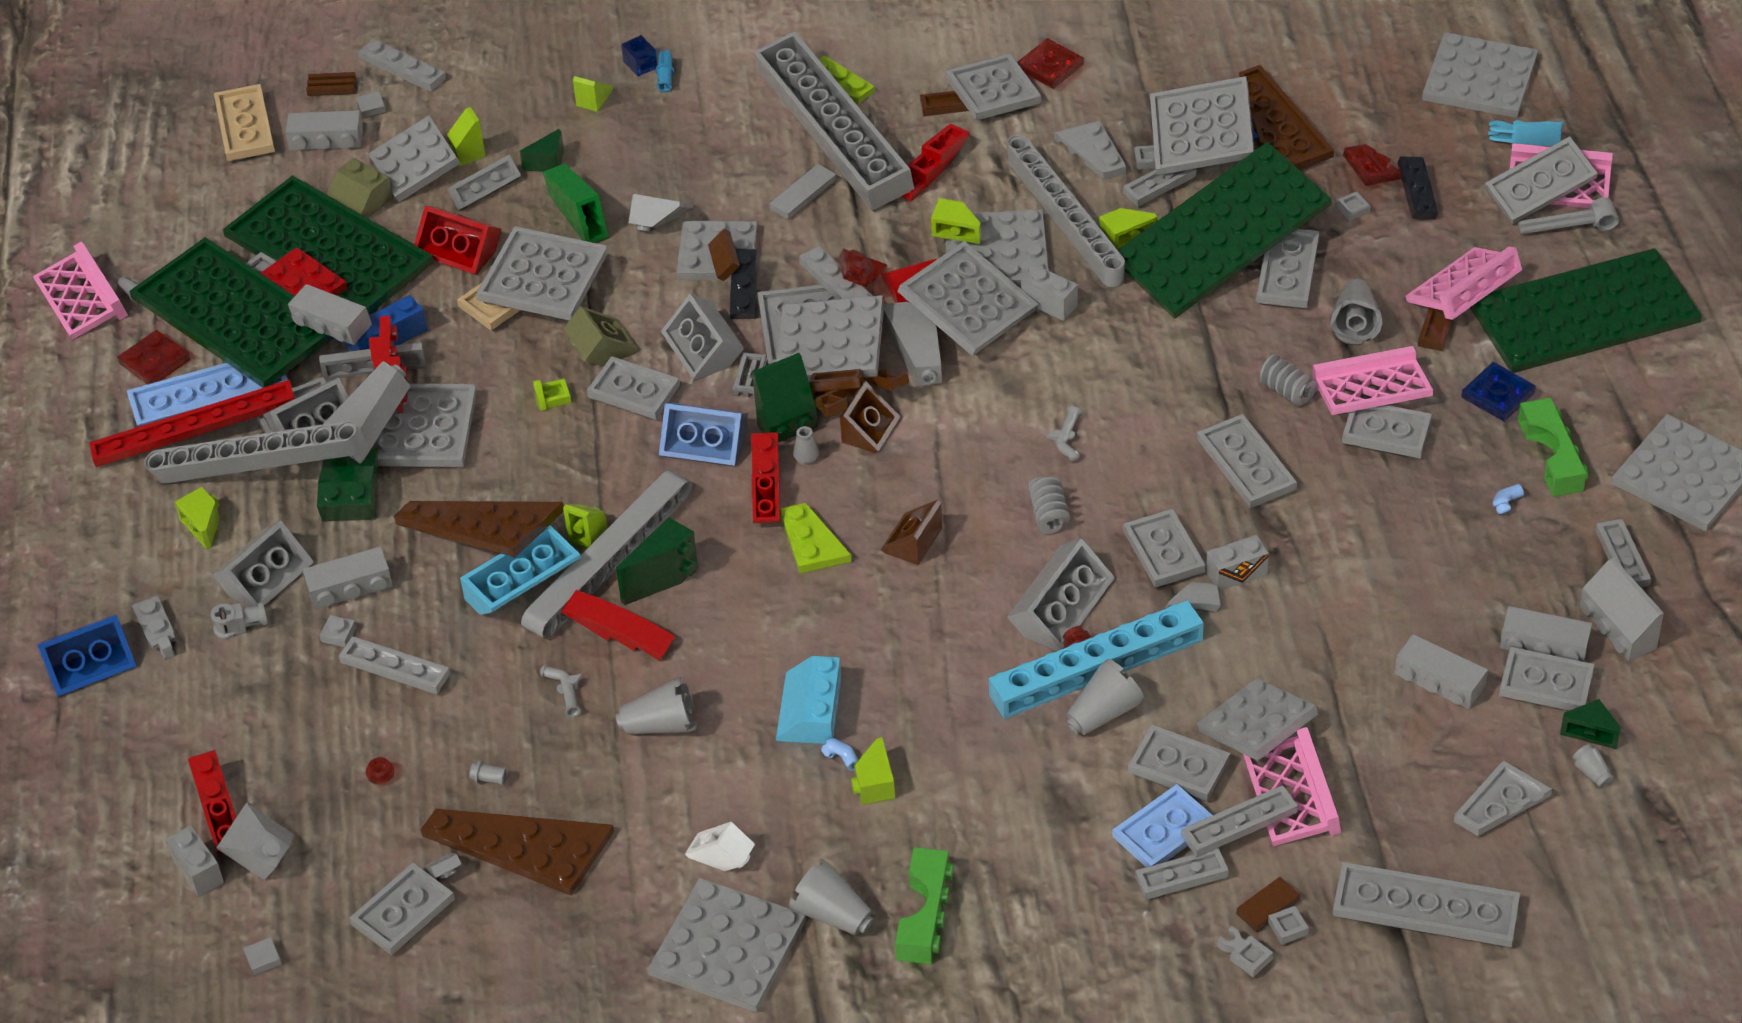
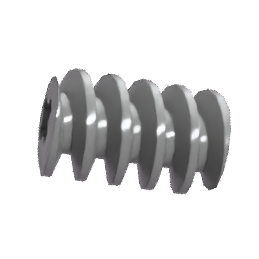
M1276 353L1269 356L1261 368V383L1276 391L1280 396H1284L1286 400L1291 401L1295 406L1305 405L1316 392L1317 380L1311 381L1310 375H1303L1301 369H1296L1292 363L1288 364V361L1284 358L1280 359V356Z
M1036 477L1029 481L1028 489L1038 530L1046 535L1055 534L1070 520L1062 483L1056 477Z

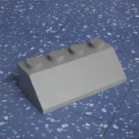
M1082 538L1061 544L1008 614L1007 618L1023 637L1055 651L1062 650L1115 577Z

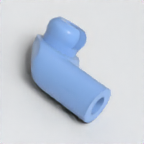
M1516 484L1496 493L1492 504L1493 507H1496L1498 514L1511 510L1508 501L1523 497L1524 492L1521 485Z
M831 738L826 740V744L821 747V751L826 757L832 758L837 754L842 758L849 771L855 770L854 765L859 759L850 745Z

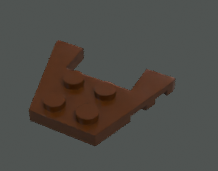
M881 370L878 372V376L864 377L863 382L867 381L871 387L875 385L892 391L908 384L909 377L908 373L900 372L899 376H891L890 371ZM858 388L812 392L815 405L827 417L847 410V403L844 398L855 395Z

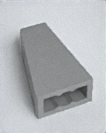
M910 302L884 304V327L915 384L942 383L936 324Z
M383 361L324 423L352 421L356 424L368 441L367 447L363 452L349 456L359 464L365 459L410 388V384L404 379L406 373L396 364L390 366Z

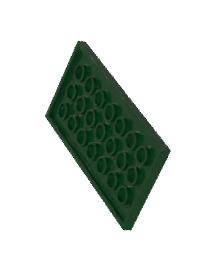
M1266 142L1118 249V252L1125 260V272L1175 319L1331 206L1332 200L1271 144Z
M293 175L222 229L224 237L255 255L262 252L275 261H278L296 247L345 280L347 289L337 296L365 306L369 315L434 263L433 256Z
M206 237L129 291L133 300L262 388L273 384L334 338L324 333L320 334L309 327L296 324L292 319L288 303L295 297L294 295Z
M1656 248L1492 291L1470 307L1511 374L1701 322L1702 314Z

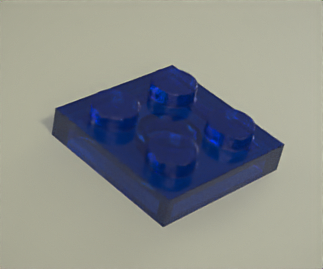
M1492 362L1462 390L1461 398L1505 422L1520 408V403L1526 402L1535 393L1536 385Z

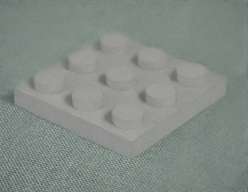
M1011 54L946 70V80L976 121L1041 103L1040 93Z
M429 115L369 153L378 171L389 177L391 191L398 202H401L461 164Z
M683 221L676 271L677 280H720L716 276L708 244L723 229L731 232L735 249H755L758 230L757 221Z
M1256 678L1199 721L1197 726L1200 733L1259 761L1318 715L1316 705Z

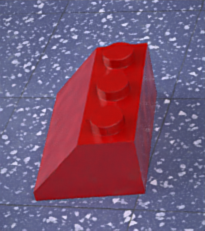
M425 205L414 245L431 254L434 261L478 274L495 253L502 228L439 207Z

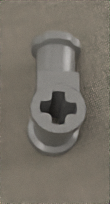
M263 602L246 608H241L240 603L233 605L219 604L210 613L212 622L215 623L213 628L214 634L223 640L233 638L237 634L246 633L245 627L258 624L268 625ZM222 611L224 612V615H225V618H223V619H222V615H221V612H222ZM224 625H227V632H225Z

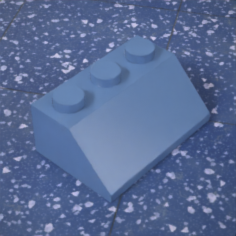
M665 403L659 455L736 466L745 440L748 413L679 403Z

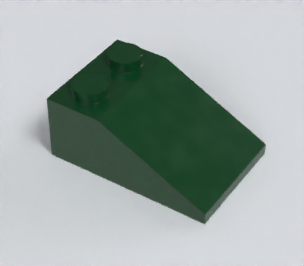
M800 353L752 371L757 426L762 433L778 432L779 443L796 436L797 430L800 427L806 426L811 429L818 427L817 409Z
M371 448L360 464L349 456L323 460L317 492V509L322 522L375 520L378 448Z
M668 517L616 567L621 603L624 605L630 604L679 585L688 576H692L698 568L694 531Z

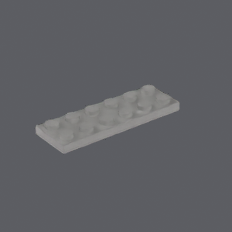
M1342 862L1332 916L1512 948L1520 892Z

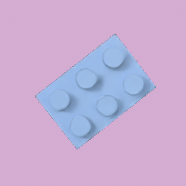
M1176 784L1112 830V837L1145 867L1167 862L1188 847L1181 836L1182 829L1213 815Z

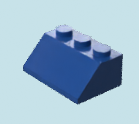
M411 295L404 297L369 315L372 325L354 345L345 341L343 343L350 351L370 349L369 338L380 337V316H390L392 326H397L398 341H394V346L401 345L427 331L424 309Z
M115 614L36 644L57 696L136 667L124 632Z

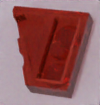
M1363 144L1344 149V158L1365 186L1401 180L1399 169L1390 164L1391 159L1384 154L1378 153L1369 145Z
M843 248L839 256L843 279L864 287L874 282L879 274H883L887 268V264L868 258L860 251L854 249L849 251Z

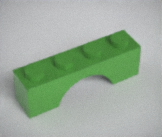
M1551 398L1520 403L1518 423L1526 440L1543 443L1555 453L1546 460L1544 479L1552 497L1583 492L1585 480H1588V469L1580 461L1578 447L1572 444L1569 428L1564 426L1560 409L1555 407Z
M913 848L909 869L910 888L919 892L927 902L916 914L899 920L895 941L896 961L932 964L933 953H939L941 936L937 935L938 928L943 929L945 921V911L941 910L943 904H948L949 887H946L947 880L952 881L954 863H949V851Z

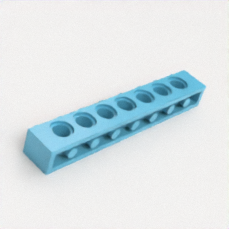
M1188 600L1171 605L1164 610L1148 614L1131 623L1122 624L1108 632L1099 633L1080 643H1074L1062 650L1048 653L1039 659L1025 662L1016 668L997 673L989 678V696L1004 719L1084 688L1099 666L1107 659L1119 664L1123 668L1120 672L1122 673L1203 641L1204 623Z

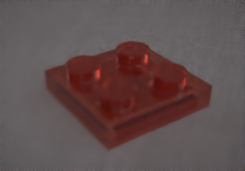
M1046 38L1017 61L1025 74L1054 89L1084 65V57Z
M157 329L117 356L121 366L147 385L163 380L190 361L187 351Z

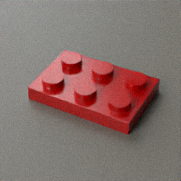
M297 247L260 272L294 296L306 284L336 296L347 289L345 280Z

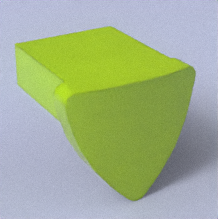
M565 378L541 384L540 380L533 381L536 403L541 411L571 403V396Z

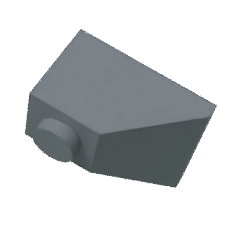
M633 194L628 223L636 224L637 230L650 232L651 227L660 228L692 210L694 204Z
M246 802L216 848L265 880L276 868L289 848L294 834Z

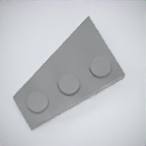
M1100 121L1054 132V140L1056 142L1065 144L1072 155L1081 157L1084 160V164L1103 180L1126 174V165Z
M1503 760L1456 812L1454 822L1476 836H1480L1547 799L1552 794V788Z

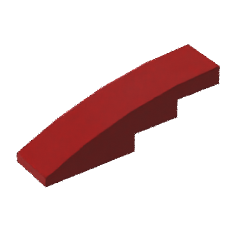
M950 123L923 144L921 154L907 165L911 171L914 190L901 197L912 202L926 189L957 155L970 137V132Z
M578 590L574 591L561 613L606 641L611 637L632 651L636 647L658 661L662 659L675 638L671 633L622 607Z

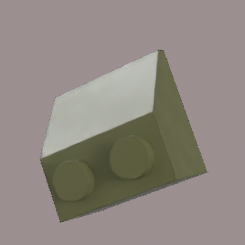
M352 158L336 171L327 192L328 196L366 218L372 216L393 199L389 177L356 158Z
M582 306L579 307L564 328V331L569 336V342L578 349L580 358L588 364L595 363L605 366L611 356L623 359L635 354L639 350L617 318Z

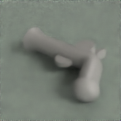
M1069 406L1067 408L1068 414L1061 430H1055L1053 433L1046 435V438L1053 440L1058 450L1069 458V461L1075 462L1079 459L1080 453L1078 450L1070 447L1067 441L1074 439L1075 433L1072 429L1077 418L1082 415V412L1078 407Z
M543 665L540 669L541 677L561 681V684L557 686V692L564 694L566 704L565 716L569 718L579 716L581 709L577 706L574 691L578 689V682L583 678V674L570 676L564 670Z

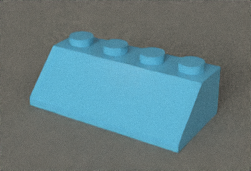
M549 525L516 557L500 553L462 576L460 580L464 599L480 615L491 613L581 558V555Z

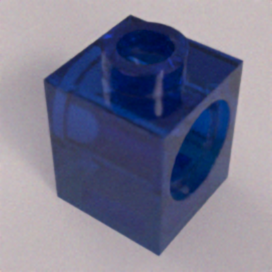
M642 35L621 44L623 62L637 77L656 69L658 66L656 49Z

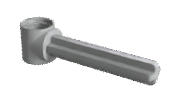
M1602 197L1593 201L1589 206V210L1519 221L1518 230L1520 234H1528L1591 223L1593 227H1598L1599 230L1609 231L1618 225L1619 218L1612 201L1609 198Z

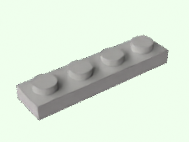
M375 39L358 52L361 60L430 92L446 80L444 71Z
M820 246L799 256V264L837 300L872 296Z
M422 342L396 345L402 366H407V370L426 367ZM370 349L319 356L321 371L325 380L370 375L374 371Z
M353 636L339 655L340 663L434 694L439 693L450 676L449 667Z
M1282 785L1183 828L1181 836L1194 855L1198 857L1296 814L1298 805Z

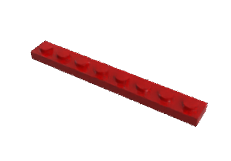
M290 380L283 381L89 442L93 462L96 467L261 416L295 399Z

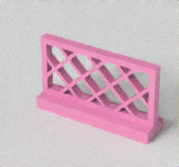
M1513 143L1510 169L1549 147ZM1581 150L1598 175H1605V178L1598 183L1594 180L1589 182L1588 184L1591 187L1584 192L1580 188L1574 191L1577 194L1576 197L1567 198L1564 196L1551 203V205L1589 208L1595 200H1592L1588 195L1594 191H1597L1602 197L1608 198L1613 153Z
M82 241L73 246L76 250L75 253L33 276L72 340L114 316H117L119 320L128 316L119 298ZM75 262L78 263L74 271H66L68 266ZM51 276L55 277L52 284L42 283V281ZM62 277L70 278L68 285L60 284ZM78 278L86 279L83 286L75 285ZM56 291H64L62 298H53ZM71 292H80L77 299H69ZM87 293H96L93 301L84 300ZM65 305L74 306L71 313H62ZM81 306L89 307L87 314H78ZM96 308L107 309L99 315H93ZM74 320L83 321L80 326L73 330L71 329Z
M1474 247L1405 296L1407 303L1443 310L1445 318L1453 320L1522 271L1517 249L1507 247L1502 252Z
M1413 346L1313 365V380H1317L1316 391L1320 392L1331 415L1433 396V388L1416 360V351ZM1395 379H1398L1406 383L1404 385H1399L1393 383V381ZM1370 384L1380 386L1379 390H1375L1372 388H1368V386ZM1414 384L1423 388L1415 390L1410 388V386ZM1346 388L1355 391V393L1353 395L1344 393L1343 391ZM1387 389H1389V390H1392V391H1396L1397 393H1395V394H1388V393H1384V392H1385ZM1361 394H1365L1371 396L1372 398L1363 399L1360 398ZM1340 399L1346 401V403L1335 405L1334 401Z
M1308 727L1298 729L1297 736L1284 740L1264 757L1269 760L1263 768L1252 764L1251 759L1253 758L1243 754L1256 796L1270 791L1259 786L1264 777L1276 781L1271 790L1282 784L1294 788L1290 794L1294 801L1300 791L1311 795L1306 805L1295 801L1298 805V810L1302 811L1296 821L1286 817L1266 826L1273 847L1329 831L1330 836L1342 833L1339 817ZM1295 747L1296 753L1291 760L1279 756L1282 750ZM1275 761L1286 766L1281 775L1269 771ZM1292 769L1304 773L1299 782L1287 778ZM1307 814L1318 817L1320 820L1319 824L1307 826L1302 822ZM1279 822L1292 826L1287 833L1276 835L1274 831Z

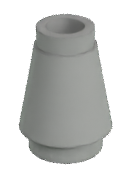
M806 426L800 427L797 430L793 450L794 458L802 465L814 463L819 456V449L812 429Z
M1587 744L1573 755L1574 765L1597 784L1599 788L1608 785L1614 777L1611 775L1598 748Z

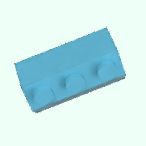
M811 656L786 672L776 741L826 744V740L834 737L842 679L840 657Z

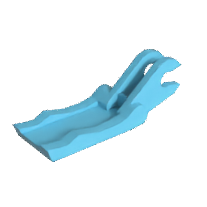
M1499 120L1489 122V126L1492 127H1490L1491 131L1488 132V135H1494L1489 136V139L1493 141L1508 142L1511 145L1515 143L1535 146H1553L1562 141L1563 121L1523 122L1515 120L1513 124Z

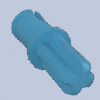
M669 50L660 51L658 54V66L655 72L658 76L657 89L660 92H669L672 89L674 68L672 66V55Z

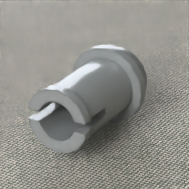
M127 276L120 278L117 283V289L127 294L130 300L136 302L131 298L129 291L138 284Z
M479 760L478 763H472L469 777L474 779L475 783L485 781L504 785L507 779V768L486 765L483 761Z

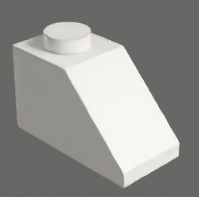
M728 822L697 833L685 855L695 861L728 871L737 867H743L749 861V853L755 844L735 824Z

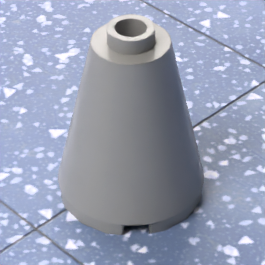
M1352 279L1345 284L1330 318L1331 328L1334 330L1335 335L1346 343L1362 344L1365 340L1370 339L1371 341L1378 335L1382 327L1380 309L1368 284L1361 279Z
M1107 659L1099 666L1066 713L1068 718L1066 724L1075 734L1080 732L1086 735L1136 708L1143 702L1144 695L1131 676L1126 678L1120 673L1123 668L1113 660Z
M674 678L620 706L619 713H616L619 729H624L626 734L695 731L697 721L691 722L690 714L695 713V708L687 683L681 684L684 678Z
M820 859V867L814 864L796 887L795 891L799 893L796 901L792 898L790 899L789 907L798 913L853 935H857L859 932L864 934L873 923L874 919L871 918L872 910L828 862Z

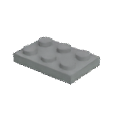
M611 356L587 389L588 398L656 420L663 411L665 403L670 401L679 388L680 379Z
M1389 405L1351 411L1343 432L1342 443L1421 458L1432 414Z
M1173 509L1123 524V532L1155 588L1205 572L1206 565Z
M1510 647L1499 696L1570 711L1586 704L1595 664Z
M1151 724L1128 765V772L1169 788L1178 784L1189 795L1208 801L1230 761V753Z
M411 863L349 919L353 927L392 956L453 902L455 897L451 890L416 864Z

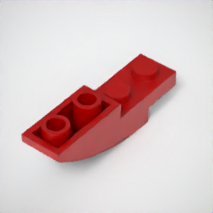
M380 316V337L369 338L374 370L383 361L390 366L396 364L406 373L404 379L408 381L407 366H402L397 347L394 346V341H398L397 326H392L390 316ZM406 392L396 408L397 413H403V403L408 402V392Z
M778 432L751 434L753 524L780 522Z
M213 750L187 759L216 853L219 854L222 852L216 847L236 819V815L216 751Z

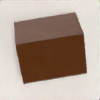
M867 381L862 382L861 388H858L847 405V410H844L840 416L841 440L844 444L877 453L901 416Z
M937 499L904 513L881 550L885 554L919 565L942 530L941 502Z

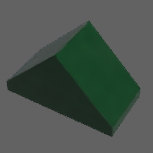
M560 129L520 150L522 169L524 171L543 172L561 165L564 145Z
M1598 699L1565 712L1560 735L1617 749L1621 727L1601 700Z

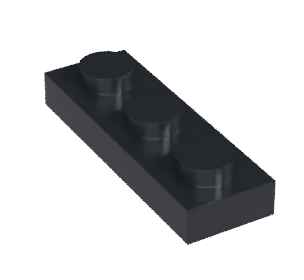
M1400 156L1397 164L1412 219L1436 220L1438 209L1424 158Z
M735 249L740 266L731 274L730 319H756L757 249Z

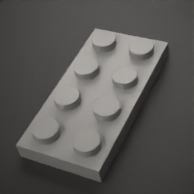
M1569 136L1487 181L1485 189L1513 225L1597 178L1598 173Z
M1298 229L1264 254L1256 303L1307 308L1319 241V231Z
M1243 414L1197 432L1198 442L1249 508L1297 490L1296 480Z

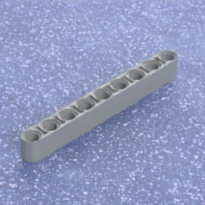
M1023 135L1011 136L1007 140V161L1102 283L1114 288L1121 286L1124 283L1125 260L1029 139Z
M342 421L159 449L147 455L144 465L160 483H171L357 455L365 450L368 441L354 422Z
M669 470L665 471L581 555L580 559L573 562L527 608L522 616V627L544 639L551 637L569 619L561 611L574 591L578 590L592 595L616 571V567L689 497L692 483Z

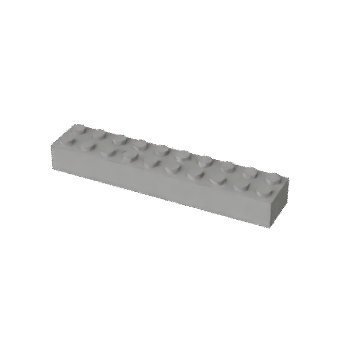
M795 31L754 51L758 71L871 211L914 190L910 168Z

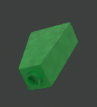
M565 163L543 171L548 194L581 240L596 243L609 238L599 195Z

